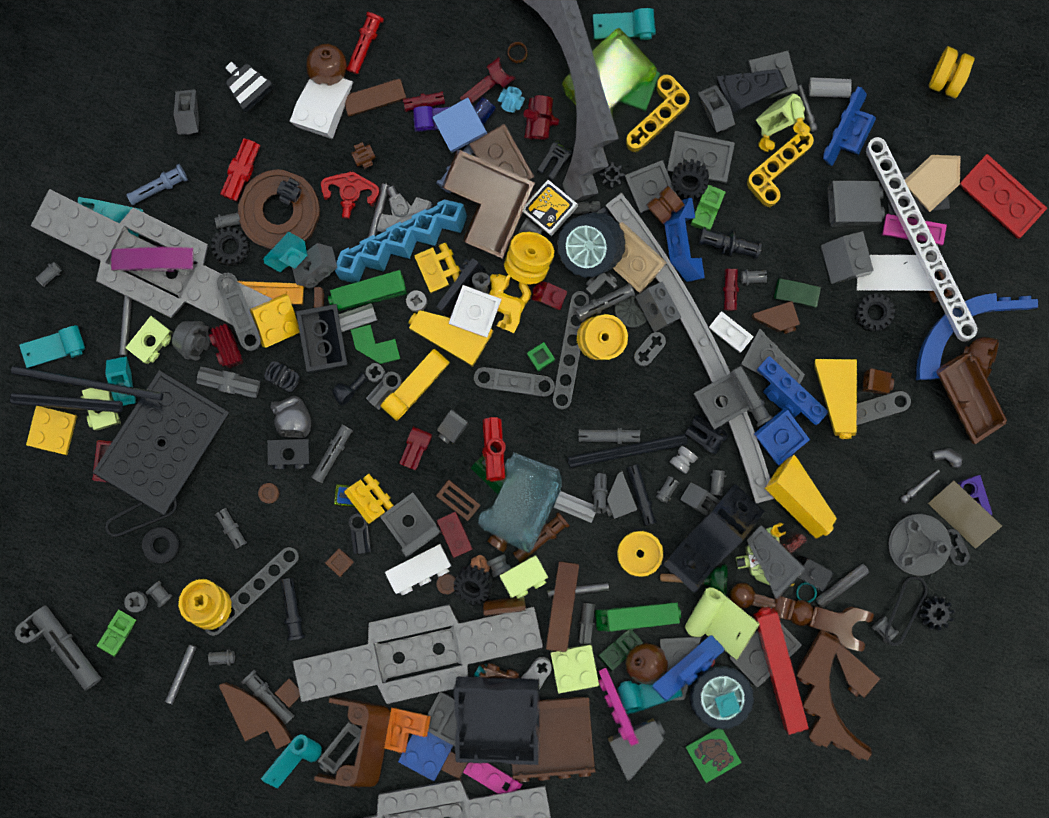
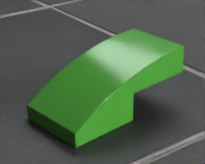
M708 185L695 212V218L691 222L692 226L700 229L706 227L707 230H711L725 191Z
M118 610L97 647L115 657L136 620Z

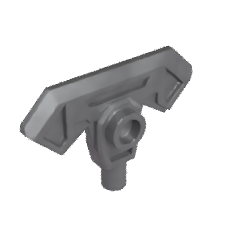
M394 186L387 188L391 197L389 202L392 215L381 214L377 231L383 233L386 231V228L398 222L403 223L411 219L412 215L424 209H431L432 203L416 197L412 206H410L405 198L397 193Z

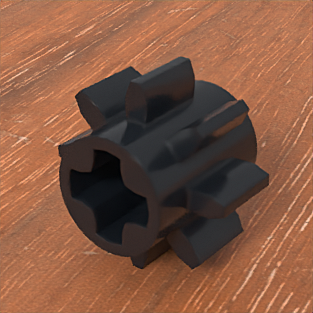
M612 162L611 166L604 168L605 173H599L600 177H604L602 184L608 183L610 188L615 183L621 185L619 178L625 176V174L620 173L622 166L615 167ZM610 171H614V175H617L613 180L608 176Z
M289 178L288 182L282 180L277 189L280 201L288 205L291 201L296 203L302 192L298 181Z

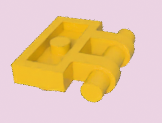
M447 243L439 245L442 253L437 255L433 248L414 255L430 293L449 286L447 277L452 276L455 282L460 276L461 271L459 266H456L452 257L454 254L448 248ZM445 259L449 269L443 271L439 261Z
M368 474L363 478L367 483L366 486L362 480H359L347 488L344 493L366 522L370 524L385 513L381 505L387 511L394 505L389 500V495L385 494L378 486L379 482ZM371 490L377 496L378 500H376L374 496L371 494Z

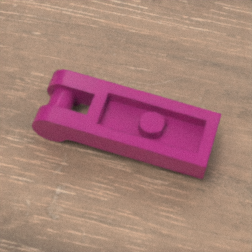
M468 763L463 773L498 794L516 791L517 789L520 790L523 785L521 782H517V779H513L512 776L490 763ZM505 782L510 784L508 790L502 788Z

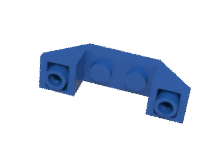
M688 198L681 200L685 206L677 213L671 212L670 219L665 223V231L671 264L687 282H691L705 277L702 258H691L685 221L695 218L693 200Z

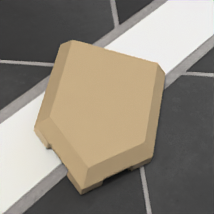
M931 155L905 179L910 192L929 212L960 185V156Z

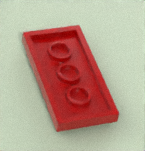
M988 154L980 160L959 185L1018 239L1024 235L1047 209L1046 206Z

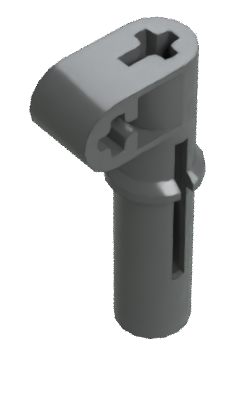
M46 605L35 611L16 627L15 636L23 643L34 642L44 636L51 645V651H55L85 691L102 679L74 643L72 634H68ZM31 621H33V623L36 625L40 632H38L37 630H31L29 632L30 636H26V629H32L34 627L31 623Z

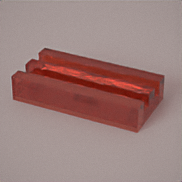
M796 534L794 536L796 539L788 540L789 544H783L782 546L792 553L807 541L803 534Z

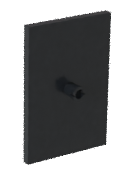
M159 370L147 390L163 393V400L159 401L141 397L94 469L93 474L164 516L229 415V412ZM159 443H164L165 446L160 447V446H158V444H159Z

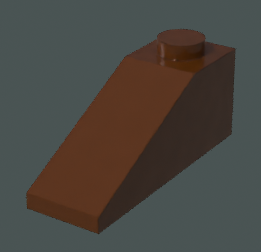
M839 645L835 658L845 682L849 685L848 690L856 697L858 695L865 697L880 678L844 646Z

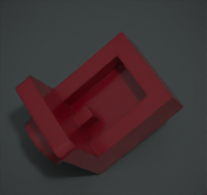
M541 281L535 285L531 299L561 310L567 291L548 282Z

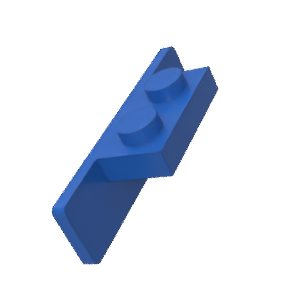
M858 86L856 91L852 93L849 106L842 113L841 122L833 132V139L824 151L823 159L828 165L833 166L841 149L859 155L876 120L875 116L859 111L867 96L862 87Z
M770 356L757 368V371L771 383L763 393L781 410L786 408L793 418L802 412L810 421L817 425L828 413L825 407Z
M710 635L653 684V689L665 701H668L686 684L690 685L698 677L697 674L708 670L712 665L711 662L724 652V647Z

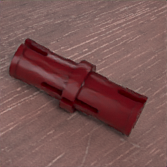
M443 91L428 95L423 93L418 97L403 99L405 112L416 107L445 104Z
M725 269V287H723V292H725L724 310H737V292H739L737 287L738 269Z

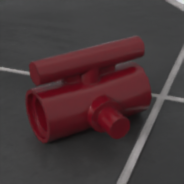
M537 95L534 98H529L528 109L524 111V117L527 118L525 139L547 140L549 139L550 126H557L559 124V119L552 114V97Z

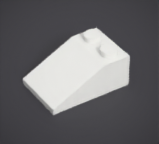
M309 79L296 103L290 122L295 127L333 139L353 82L342 79L334 85H327V83H321L320 85Z

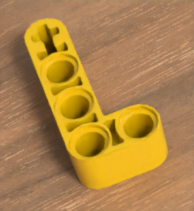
M671 75L661 76L657 84V92L665 101L627 135L626 146L630 151H640L687 108L690 99L689 94ZM669 82L672 87L669 90H664L661 87V83ZM677 96H681L685 99V103L679 105L674 99ZM668 110L671 116L669 118H662L660 111ZM651 123L656 129L653 132H648L645 129V125ZM640 133H642L643 136L639 139V145L637 143L631 144L632 138L637 139Z
M802 131V136L797 134L748 177L747 186L764 206H774L780 199V191L772 180L810 149L814 141L810 133ZM806 139V145L802 144L797 150L796 146L800 140ZM783 151H790L793 154V158L785 159ZM770 163L775 164L777 172H770L767 165ZM752 177H760L762 184L759 186L754 185ZM765 193H774L775 200L768 201L765 197Z
M433 349L400 387L384 400L380 407L398 421L450 362L436 349Z

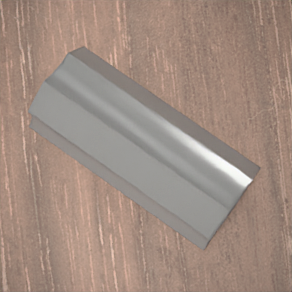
M810 78L809 96L849 98L851 96V79Z
M372 304L339 314L341 331L344 332L377 321Z
M560 491L554 508L592 523L595 516L593 511L594 504Z

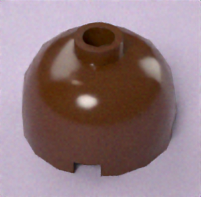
M331 44L316 46L309 52L306 61L307 74L316 84L327 83V85H334L340 82L346 74V58L339 48Z
M980 337L975 339L970 347L966 346L963 354L971 353L976 357L987 379L992 371L988 367H991L996 359L999 340L990 337Z
M644 643L636 645L630 650L626 658L625 664L629 676L641 684L651 685L657 682L666 674L668 668V660H666L664 651L653 644Z

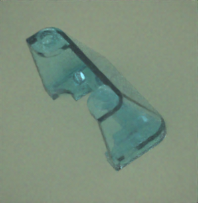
M513 453L511 459L509 458L505 464L508 477L492 509H487L481 513L479 525L482 529L530 553L560 493L562 480L558 469Z

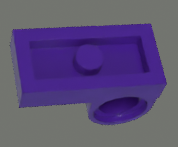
M421 106L414 108L415 132L439 130L433 116L450 107L433 109L430 106Z
M977 475L960 481L958 485L962 488L965 484L971 485L972 492L969 495L975 498V501L992 515L981 476Z

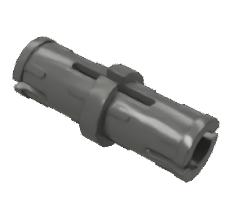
M227 508L215 514L224 528V534L228 535L235 549L247 543L238 530V524L234 523Z

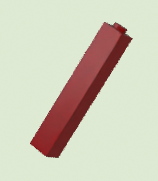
M770 607L761 608L758 610V613L753 615L755 621L759 623L757 629L784 729L790 735L809 728L778 613Z

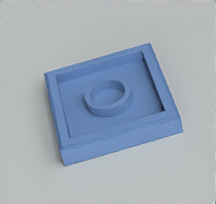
M469 98L433 116L451 153L487 134Z

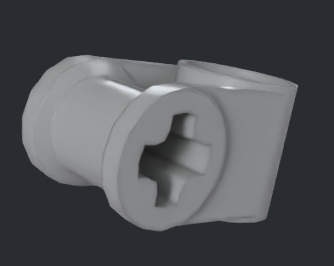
M538 657L521 678L539 679L540 689L551 672L550 660L546 657ZM545 662L547 670L542 669L541 671H539V666L537 664H543Z

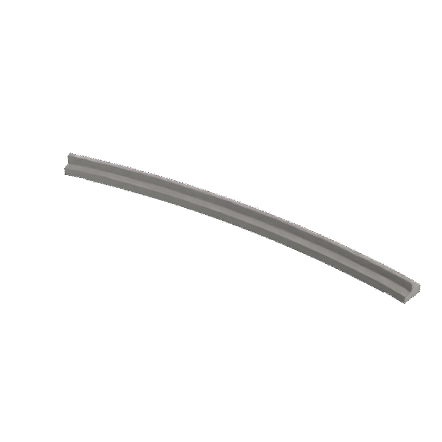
M622 193L605 206L618 224L623 222L667 262L655 278L658 283H664L681 315L680 320L706 369L711 383L730 374L712 333L677 271L624 195ZM718 396L721 406L725 407L727 405L726 397ZM746 411L728 421L738 447L756 504L774 499V497L765 489L770 481V477Z

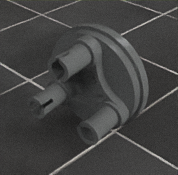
M915 514L905 517L895 525L889 538V552L893 561L900 569L912 575L923 576L936 572L946 563L951 551V539L947 529L939 520L929 515Z

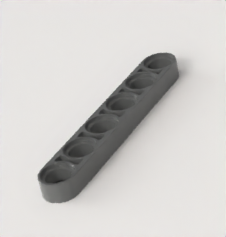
M583 291L575 292L570 302L553 396V404L558 409L568 408L572 399L580 349L578 344L570 346L567 343V338L570 335L577 336L580 325L574 326L571 324V317L576 315L575 310L583 307L575 304V297L582 295L586 299V303L583 306L589 304V297ZM566 355L574 356L575 363L572 366L564 364L563 359ZM567 374L571 377L572 382L568 386H563L560 383V377ZM563 394L567 396L568 403L564 406L558 405L556 402L558 395Z
M292 547L283 549L230 598L231 607L234 608L235 615L232 618H228L217 632L205 631L209 635L214 636L225 630L299 560L298 551ZM288 550L293 551L295 554V559L292 562H287L284 559V554ZM273 564L278 565L280 568V573L277 576H272L269 573V567ZM258 578L263 579L265 582V587L262 590H257L254 587V581ZM242 592H246L250 596V601L247 604H242L239 601V595Z

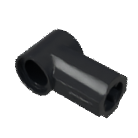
M356 513L349 519L353 554L371 552L368 523L360 513ZM355 517H361L364 520L363 527L357 528L354 525Z

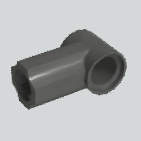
M396 372L386 373L381 382L366 399L380 410L384 400L403 383L401 375ZM394 375L397 377L398 383L396 386L390 387L388 385V378Z

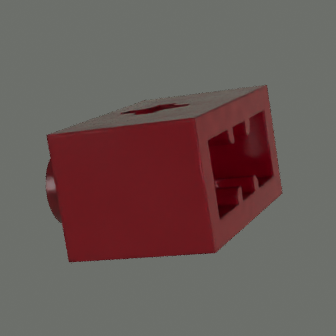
M457 512L437 520L454 558L473 549Z

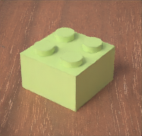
M536 555L500 575L510 596H516L517 599L526 595L528 588L534 586L537 589L546 584L545 579L548 578Z
M591 644L567 648V652L551 651L558 693L599 686Z

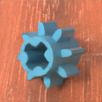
M508 87L507 90L503 89L500 93L498 101L502 102L501 107L505 111L514 112L516 109L520 110L525 98L521 97L522 92L518 88Z

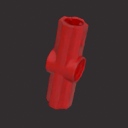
M243 139L236 158H233L228 168V177L221 192L222 196L238 201L245 182H248L252 174L253 163L260 148L259 144Z
M491 417L483 420L484 447L482 453L485 457L486 480L499 481L505 479L504 451L506 446L502 438L501 419ZM490 446L496 447L497 453H494Z

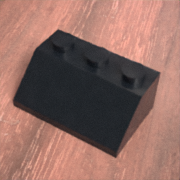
M337 304L296 311L307 373L321 372L347 365Z

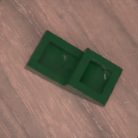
M778 279L774 299L817 307L821 287Z
M628 629L597 657L610 671H613L627 658L632 648L643 644V642L632 629Z

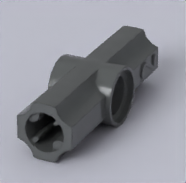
M200 367L196 383L217 388L219 391L230 394L237 393L257 398L261 381L242 377L240 374L224 370L221 372L211 368Z

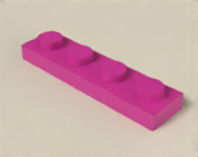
M604 668L599 671L602 678L598 680L602 690H607L609 694L605 698L609 707L614 706L615 708L612 714L617 724L621 722L622 728H619L623 740L628 739L630 745L633 746L639 742L607 669Z

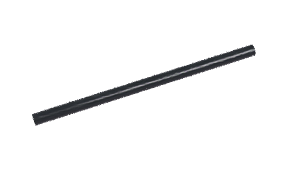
M17 366L11 368V373L15 375L162 401L164 396L163 393Z

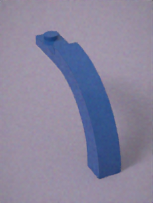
M994 293L965 301L971 316L993 311L1038 308V299H1031V296H1021L1019 300L1012 301L1011 297L998 298L999 301H997V295ZM953 308V315L958 318L962 317V311L959 308ZM946 314L934 324L922 344L917 361L916 380L939 379L936 371L940 368L944 347L954 332Z

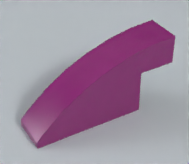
M187 247L112 249L111 270L166 272L193 270L194 249Z

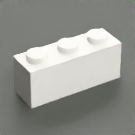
M441 544L386 571L385 574L395 593L400 592L401 595H404L413 590L411 586L417 583L422 586L431 581V576L437 574L440 577L450 572L448 567L452 565Z

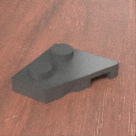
M441 691L428 713V716H431L428 732L455 746L457 721L454 698Z

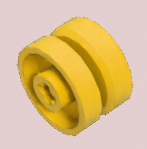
M947 46L937 64L929 88L939 92L948 81L945 89L946 95L956 99L969 77L974 57L964 53L956 63L958 51Z
M521 232L515 235L505 257L504 267L506 272L520 283L537 284L543 281L554 257L552 243L546 237L534 232Z
M604 314L587 318L580 325L577 332L579 349L590 359L608 360L615 358L624 351L627 345L628 333L626 326L613 315Z
M643 531L632 532L626 535L619 543L617 550L618 562L631 575L639 577L648 576L661 565L663 549L659 540L652 534ZM638 550L644 552V556H641L642 558L637 557L636 553Z
M196 580L189 583L179 597L181 615L187 621L205 630L220 627L227 621L231 613L232 603L228 593L208 580Z

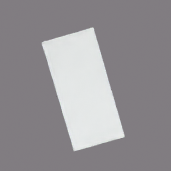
M870 255L874 271L870 275L857 278V290L934 291L917 255ZM925 255L928 262L935 261L934 255Z

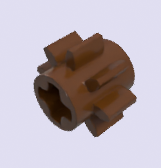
M363 142L355 145L356 151L351 154L357 166L363 165L365 169L373 165L371 160L376 157L370 144L364 146Z

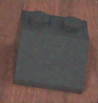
M863 231L846 235L821 245L831 284L867 276L874 271Z

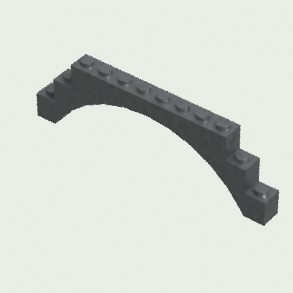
M523 0L536 10L550 26L562 47L570 68L575 89L577 126L572 161L563 182V187L566 195L573 201H583L598 194L593 174L608 167L603 146L619 139L577 1Z

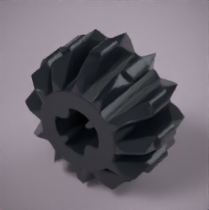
M276 361L271 362L265 370L264 378L287 392H292L299 383L300 377L298 373Z
M936 596L932 597V602L926 599L927 607H920L921 610H925V613L919 614V617H926L922 624H929V630H933L936 626L937 631H941L942 625L945 628H949V624L946 621L953 622L954 619L949 617V614L955 613V610H948L952 603L948 602L945 604L944 597H941L939 602ZM936 609L937 611H941V615H938V619H936L937 617L933 616V613L936 612Z

